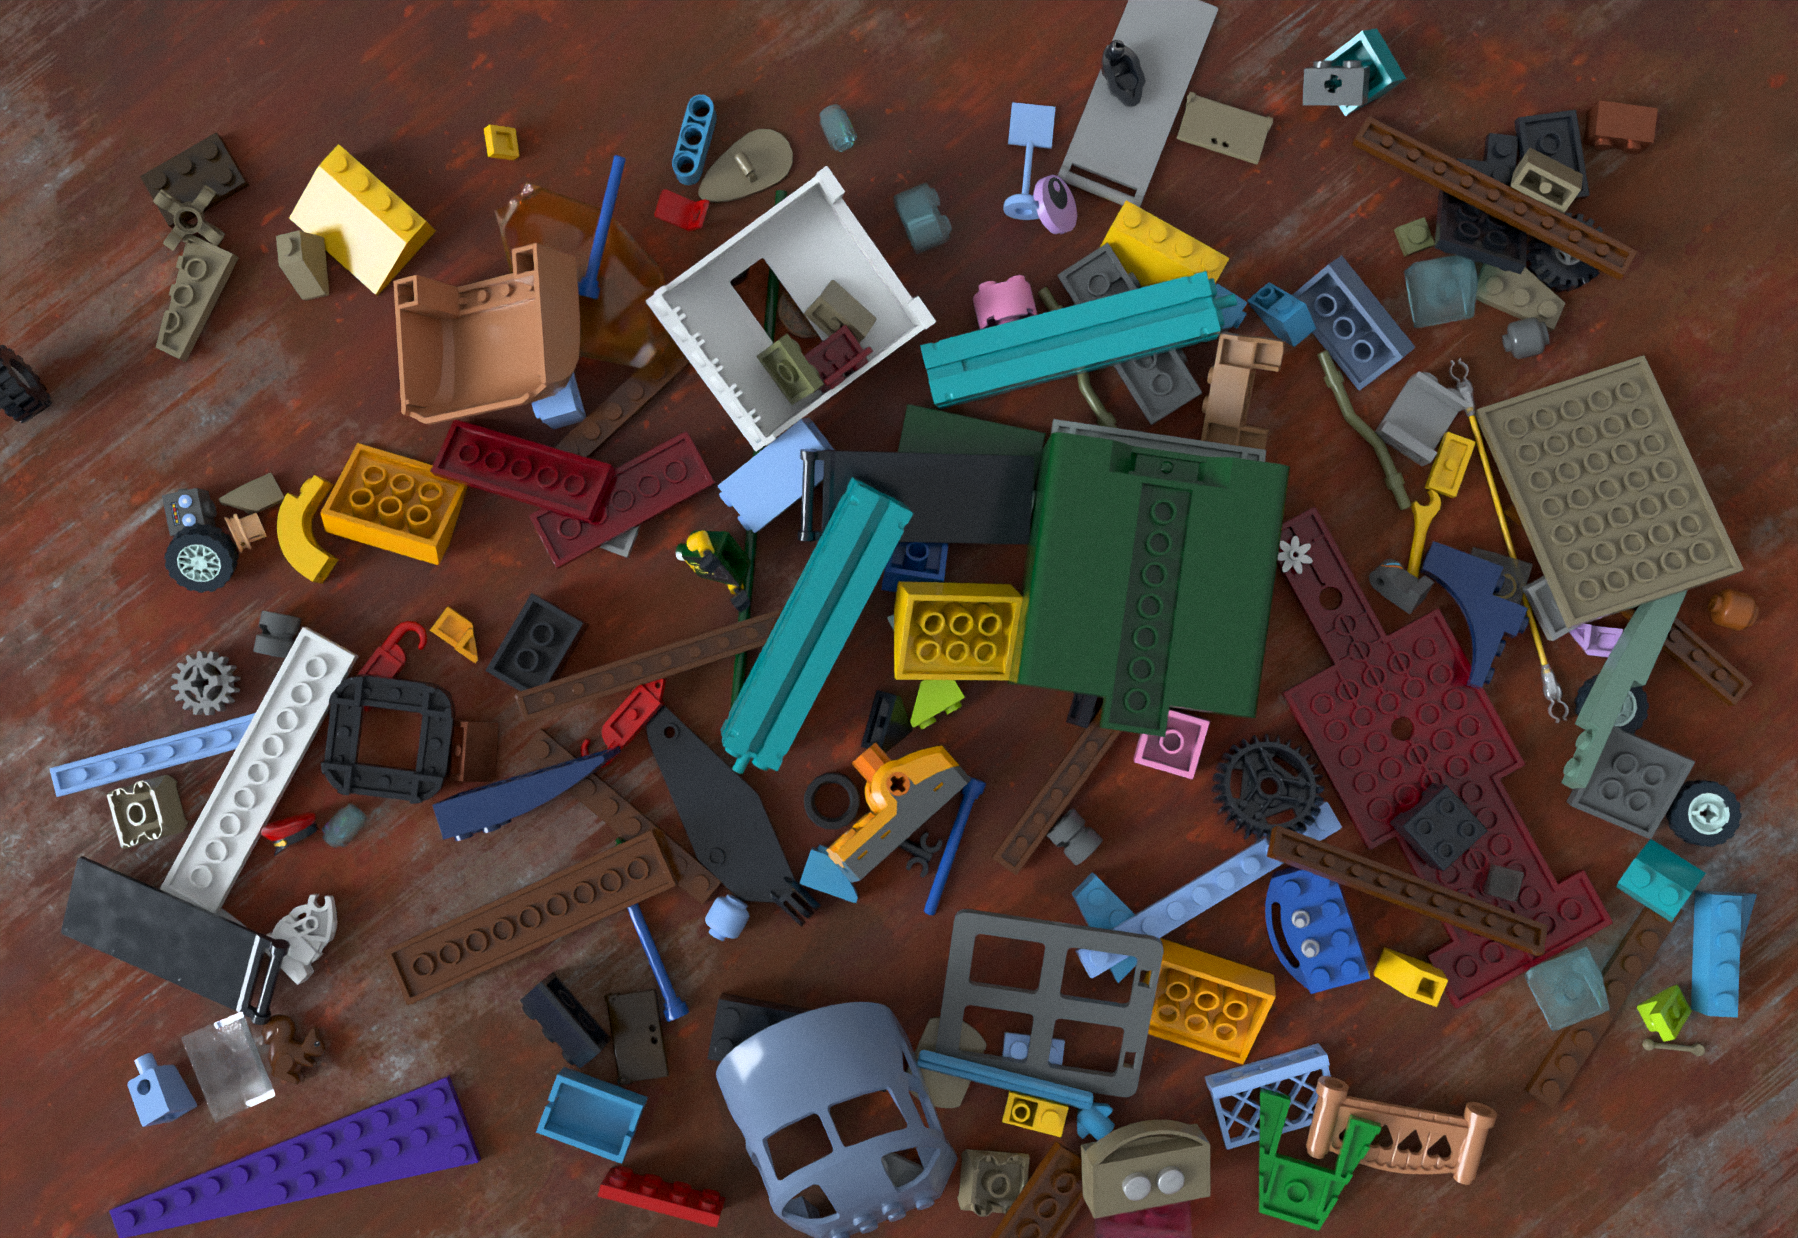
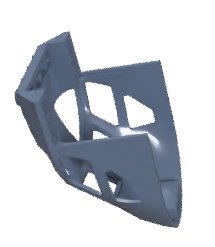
M850 1002L822 1007L793 1016L756 1033L739 1044L726 1055L717 1068L716 1078L727 1107L746 1140V1150L753 1164L759 1169L769 1195L770 1205L774 1213L792 1228L814 1238H850V1235L859 1231L862 1234L874 1231L878 1228V1223L889 1219V1222L900 1220L906 1216L907 1211L917 1208V1210L929 1208L934 1205V1200L941 1197L958 1157L945 1137L921 1069L918 1067L917 1058L909 1037L894 1013L887 1006L873 1002ZM902 1050L912 1071V1075L904 1072L903 1070ZM884 1089L888 1090L906 1120L907 1127L845 1147L831 1117L830 1108L833 1105L864 1094ZM909 1090L918 1093L929 1128L924 1126L911 1099ZM812 1114L819 1115L833 1146V1152L793 1172L783 1180H779L774 1169L767 1139L781 1129ZM917 1147L916 1149L924 1171L914 1180L896 1187L887 1173L881 1158L895 1151ZM812 1185H819L837 1213L820 1218L818 1209L803 1196L795 1199L792 1198Z

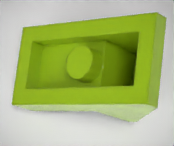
M1678 985L1667 988L1637 1006V1010L1650 1032H1659L1664 1042L1676 1039L1692 1012Z

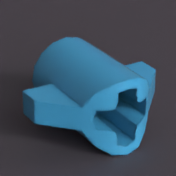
M1093 1103L1090 1110L1078 1108L1077 1134L1084 1139L1090 1133L1097 1141L1109 1134L1115 1124L1107 1116L1113 1112V1109L1106 1103Z

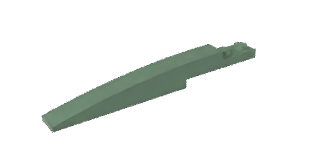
M1688 590L1640 605L1600 671L1575 722V725L1585 729V731L1577 738L1575 743L1577 749L1573 758L1564 767L1563 773L1565 775L1561 782L1562 784L1571 789L1586 788L1630 688L1646 684Z

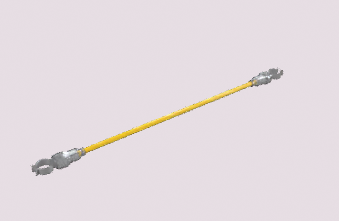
M1461 358L1458 359V364L1463 365L1466 370L1463 382H1460L1459 378L1454 377L1452 374V367L1455 364L1452 360L1450 361L1452 366L1449 368V375L1453 380L1457 381L1454 389L1463 395L1462 399L1469 403L1464 412L1470 419L1524 607L1528 608L1526 613L1527 617H1529V624L1542 664L1540 666L1541 678L1544 684L1542 690L1544 697L1551 701L1548 713L1552 718L1556 719V723H1559V718L1554 717L1551 712V708L1554 705L1553 700L1557 699L1565 707V714L1562 718L1568 721L1565 718L1569 712L1568 706L1560 701V698L1563 696L1561 685L1557 682L1550 664L1547 663L1532 608L1522 590L1525 584L1475 418L1474 389L1472 383L1465 378L1468 375L1469 369L1465 363L1461 362Z

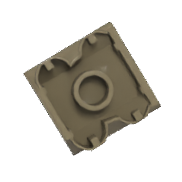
M169 775L142 780L134 785L108 792L107 798L121 848L127 849L184 831L189 821L185 819L176 787L177 780Z
M966 1149L961 1154L959 1196H957L960 1209L973 1211L980 1217L989 1216L992 1212L1004 1213L1006 1215L1027 1184L1029 1155Z

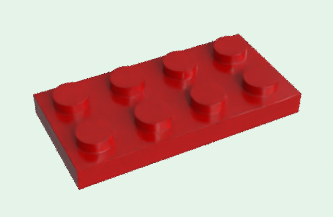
M624 1166L610 1168L598 1192V1197L715 1228L718 1226L726 1200L717 1191L711 1189H704L703 1191L691 1189V1185L679 1181L674 1182V1184L664 1182L660 1176L654 1174L641 1176L634 1174L632 1169Z

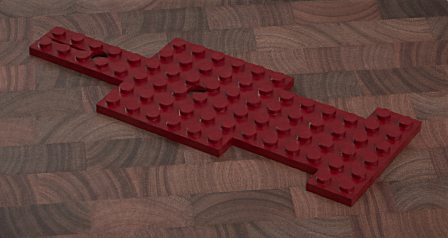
M1312 507L1283 523L1280 541L1290 545L1292 538L1297 536L1300 546L1310 544L1311 548L1305 555L1312 558L1313 562L1310 564L1301 562V574L1295 571L1293 565L1287 572H1283L1282 567L1285 561L1278 560L1277 565L1332 665L1286 689L1281 694L1366 849L1371 850L1394 837L1416 877L1548 925L1545 952L1543 955L1535 956L1440 921L1450 940L1424 955L1429 964L1443 970L1448 982L1444 991L1452 1006L1456 1009L1462 1007L1613 924L1584 870L1578 869L1558 881L1555 880L1500 779L1526 764L1483 687L1476 689L1467 685L1471 665L1440 609L1436 608L1386 635L1317 508ZM1279 546V553L1284 552ZM1327 587L1335 588L1341 595L1339 606L1334 610L1323 608L1319 601L1321 591ZM1400 717L1410 720L1413 726L1410 733L1411 736L1406 740L1396 739L1391 732L1393 721ZM1432 783L1447 785L1488 830L1444 872L1430 868L1390 824L1400 812H1406L1417 805L1423 798L1421 793Z

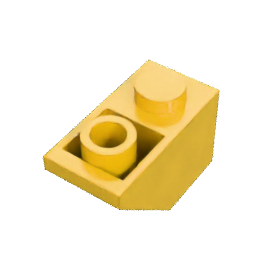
M1386 947L1383 948L1373 972L1375 977L1404 995L1437 1007L1448 982L1443 970Z
M1009 1091L1002 1122L1061 1137L1068 1105Z

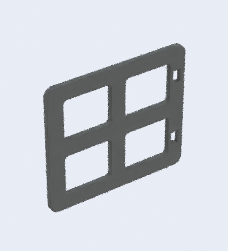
M962 909L956 913L954 918L935 1053L1092 1093L1130 1097L1136 1093L1164 952L1163 943L1158 937L973 909ZM978 934L1043 943L1045 951L1039 987L1035 990L972 981L969 975L975 937ZM1080 948L1136 957L1137 963L1129 1002L1117 1003L1062 994L1060 990L1068 949ZM1141 970L1151 971L1149 984L1139 982ZM973 1005L1031 1014L1033 1016V1024L1027 1057L1021 1060L961 1050L959 1042L965 1007ZM1057 1019H1068L1123 1028L1124 1033L1117 1070L1109 1073L1051 1064L1048 1060L1055 1021ZM1126 1052H1136L1134 1065L1124 1063Z

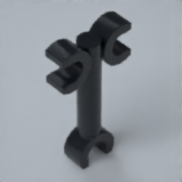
M926 831L920 837L921 846L909 839H906L898 846L902 850L914 855L906 864L907 870H910L916 862L923 865V870L920 873L922 878L928 873V863L933 853L942 847L941 839H938L935 846H928L926 839L929 833Z

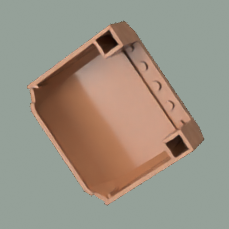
M534 243L512 249L513 273L460 287L419 275L394 280L402 414L431 425L525 405L554 396L564 389L579 359L580 310L576 257Z

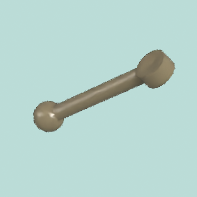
M1645 1039L1642 1043L1644 1049L1648 1051L1658 1048L1692 1052L1696 1056H1702L1705 1053L1704 1046L1698 1043L1687 1046L1658 1043L1652 1039Z

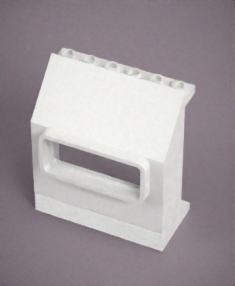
M825 166L816 173L814 178L668 285H663L657 289L654 295L646 300L648 306L755 451L770 444L782 432L919 332L929 328L936 322L919 296L915 298L910 296L842 199L845 191L828 166ZM762 258L770 266L803 314L823 292L831 280H835L877 319L866 337L859 343L863 349L869 346L872 348L873 352L866 356L869 362L848 376L844 375L846 379L835 388L829 389L825 393L818 390L793 405L790 404L756 357L773 344L772 340L730 283L732 279ZM806 317L822 341L829 337Z

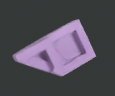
M1582 624L1569 633L1587 655L1608 658L1623 633V629Z

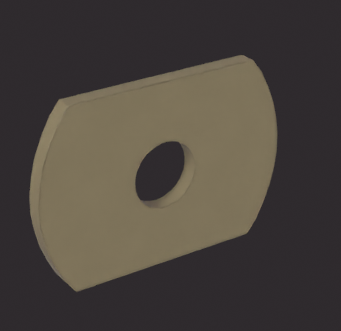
M940 1017L929 1018L914 1052L917 1060L921 1050L935 1052ZM963 1021L959 1048L963 1051L984 1053L987 1046L984 1038L974 1027ZM908 1066L906 1073L912 1075V1071ZM920 1068L934 1107L955 1108L961 1105L971 1082L970 1080ZM910 1091L916 1098L919 1099L918 1093H916L915 1091Z

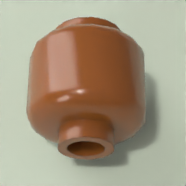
M1730 588L1722 590L1718 595H1713L1708 603V611L1711 612L1713 623L1735 631L1752 626L1759 613V607L1756 605L1753 596Z

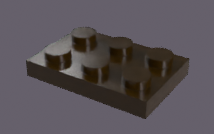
M217 132L140 176L153 200L159 191L163 189L180 203L193 202L203 187L208 185L216 193L205 207L204 212L250 186L222 137ZM157 205L168 226L173 229L175 227L174 215ZM190 211L181 213V217L185 222L196 217Z

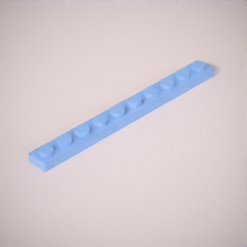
M1323 802L1317 806L1321 809V812L1318 816L1312 815L1315 822L1310 826L1305 824L1307 830L1303 835L1321 841L1342 828L1328 802ZM1264 837L1259 843L1252 844L1110 930L1160 938L1283 864V862L1267 857L1269 845H1267L1266 837ZM1080 948L1075 950L1090 978L1096 977L1129 957L1128 955Z

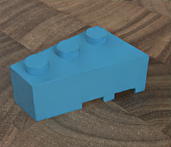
M1093 872L1072 892L1089 927L1110 930L1135 915ZM1129 956L1109 968L1117 983L1136 966L1137 958Z

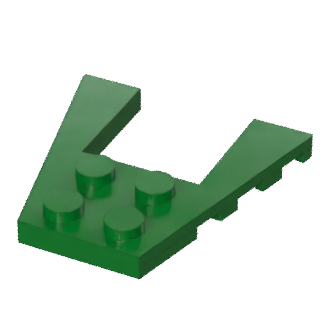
M1260 1088L1259 1213L1319 1231L1338 1201L1340 1192L1352 1178L1353 1171L1370 1149V1144L1374 1137L1380 1133L1381 1124L1350 1114L1335 1169L1331 1170L1276 1153L1291 1097Z

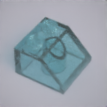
M1455 255L1415 262L1404 271L1414 328L1474 317L1478 286L1474 261Z
M1587 947L1531 967L1524 975L1552 1032L1610 1010L1602 974Z

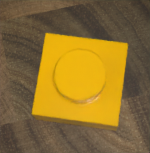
M488 125L484 128L488 157L515 160L520 157L515 128Z

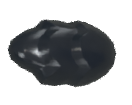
M1113 40L1106 46L1102 55V75L1107 80L1111 95L1117 97L1125 106L1134 107L1140 103L1142 88L1146 82L1140 66V60L1121 40Z

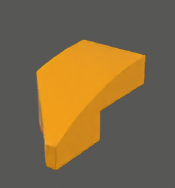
M447 606L430 631L452 645L456 651L476 663L478 661L473 623L450 606Z

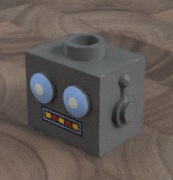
M188 488L179 489L178 492L162 495L170 536L174 537L184 527H190L198 523L200 525L209 524L216 528L214 517H216L217 511L214 502L210 500L209 491L199 488L189 490Z

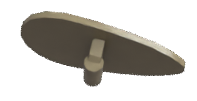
M757 129L749 132L735 142L710 167L698 191L700 198L713 203L730 202L762 192L780 183L789 174L793 165V152L789 142L782 134L771 129Z

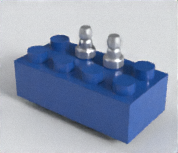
M1294 866L1273 872L1265 904L1266 926L1273 949L1287 971L1306 987L1310 994L1370 979V969L1341 884ZM1274 902H1278L1281 906V923L1284 936L1292 953L1300 963L1298 967H1294L1289 962L1277 941L1272 921V904Z

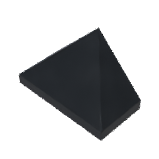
M879 690L876 691L860 747L868 749L876 742L886 753L913 731L900 696Z

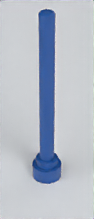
M614 156L586 275L581 278V282H578V294L594 299L599 298L601 289L598 287L599 281L596 280L626 161L625 157Z
M970 777L971 780L962 789L961 794H963V798L924 908V912L928 915L933 916L936 913L974 800L978 799L980 794L983 795L986 782Z
M638 903L627 907L665 999L663 1013L667 1022L689 1013L686 1002L682 1001L680 996L677 997Z

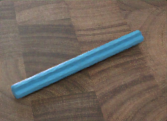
M921 1050L918 1056L917 1064L919 1068L1084 1110H1090L1093 1104V1093L927 1050Z

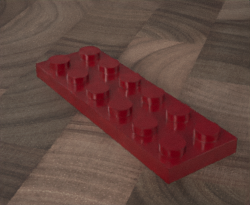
M456 419L453 420L430 470L431 473L440 478L590 523L595 518L615 471L611 464Z
M685 431L616 468L592 523L544 508L530 514L529 517L556 568L559 569L716 485L688 431Z

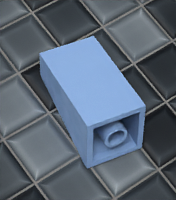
M810 417L800 419L718 485L722 491L719 493L721 499L728 507L733 506L740 514L738 520L746 530L752 529L754 533L760 531L802 498L803 460L800 459V449L835 450ZM815 460L814 488L823 482L824 460Z

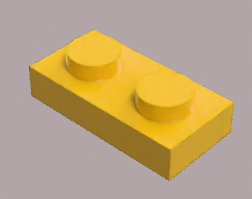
M1451 432L1444 433L1425 488L1450 498L1456 497L1476 442Z

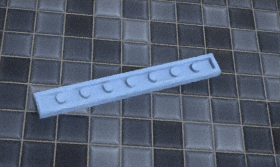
M255 713L49 768L56 797L236 750Z

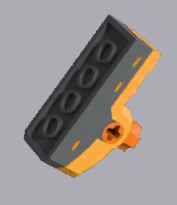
M875 742L852 762L853 766L867 780L864 790L865 798L874 815L871 812L864 815L853 825L856 831L853 828L849 829L826 849L829 853V858L851 883L860 881L967 785L971 778L943 746L922 749L898 760L891 761ZM893 783L896 785L894 792L890 788Z

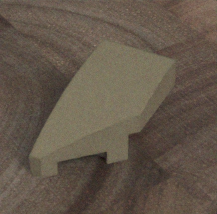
M268 473L220 497L219 502L223 506L227 507L228 505L243 510L245 513L253 514L282 503L285 497L272 473Z

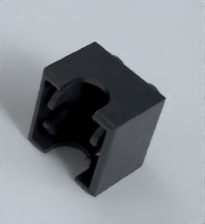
M1432 783L1421 793L1423 798L1417 805L1406 812H1400L1390 824L1430 868L1444 872L1488 830L1447 785Z

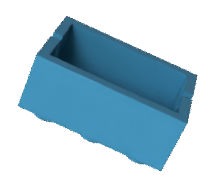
M563 1067L556 1076L548 1098L550 1102L545 1106L536 1133L622 1164L630 1149L636 1127L639 1124L648 1097Z

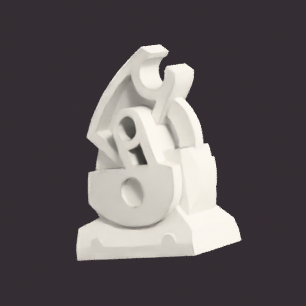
M311 894L308 904L293 909L289 915L283 917L276 924L272 933L266 934L271 938L284 939L290 943L288 954L283 958L281 969L297 985L307 981L314 973L311 963L323 955V948L334 939L338 921L333 895H326L324 898L325 905L321 907L317 904L319 894ZM306 913L305 918L301 920L298 918L300 914ZM266 948L265 952L271 957L269 949Z

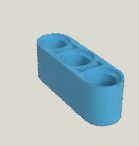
M699 94L690 99L672 159L675 175L679 182L684 185H693L699 181L717 120L713 102L706 95ZM700 108L710 110L704 117L695 115L696 111ZM692 136L702 137L701 141L696 145L687 143ZM686 163L694 165L691 172H680L682 165Z

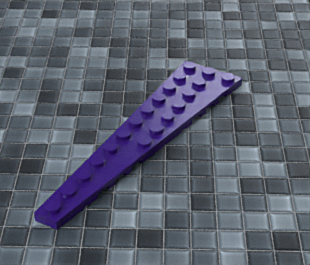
M450 1075L116 1206L109 1210L119 1238H127L478 1163L481 1157Z

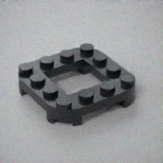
M370 674L352 676L336 687L329 698L331 709L325 759L321 762L322 774H325L329 783L338 790V793L347 796L359 794L407 800L411 804L422 803L433 797L443 787L448 775L455 721V705L451 693L431 682ZM364 706L418 712L423 715L416 769L358 762Z

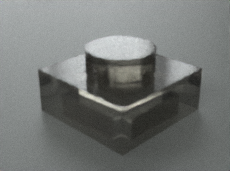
M1491 864L1484 893L1517 902L1524 873Z

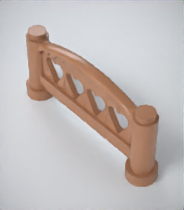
M1331 1076L1319 1077L1316 1087L1318 1099L1306 1142L1307 1153L1310 1156L1323 1159L1328 1151L1339 1155L1343 1141L1339 1138V1134L1347 1127L1351 1114L1381 1124V1127L1387 1125L1392 1137V1144L1389 1147H1382L1379 1143L1370 1145V1149L1363 1160H1360L1359 1164L1403 1174L1454 1173L1453 1178L1465 1185H1470L1472 1180H1475L1489 1128L1494 1127L1497 1112L1491 1107L1478 1102H1469L1466 1104L1463 1116L1350 1097L1347 1096L1349 1086L1344 1081ZM1416 1130L1422 1144L1421 1150L1418 1152H1411L1409 1149L1399 1150L1398 1144ZM1443 1135H1446L1451 1148V1154L1445 1158L1440 1157L1438 1154L1428 1155V1149Z

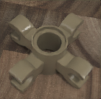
M205 185L193 202L188 201L180 203L163 189L159 191L153 202L174 215L175 227L163 242L165 246L174 251L185 234L196 232L203 235L215 246L219 245L225 233L207 222L204 212L205 207L215 196V190ZM184 211L193 212L197 216L198 222L195 224L186 223L182 219L181 213Z

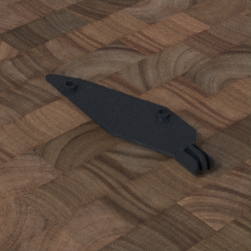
M663 705L646 724L648 742L697 859L741 901L774 902L802 927L806 921L801 915L810 919L814 912L801 898L815 910H818L822 905L795 880L759 794ZM670 726L675 729V735L672 738L667 735V729Z

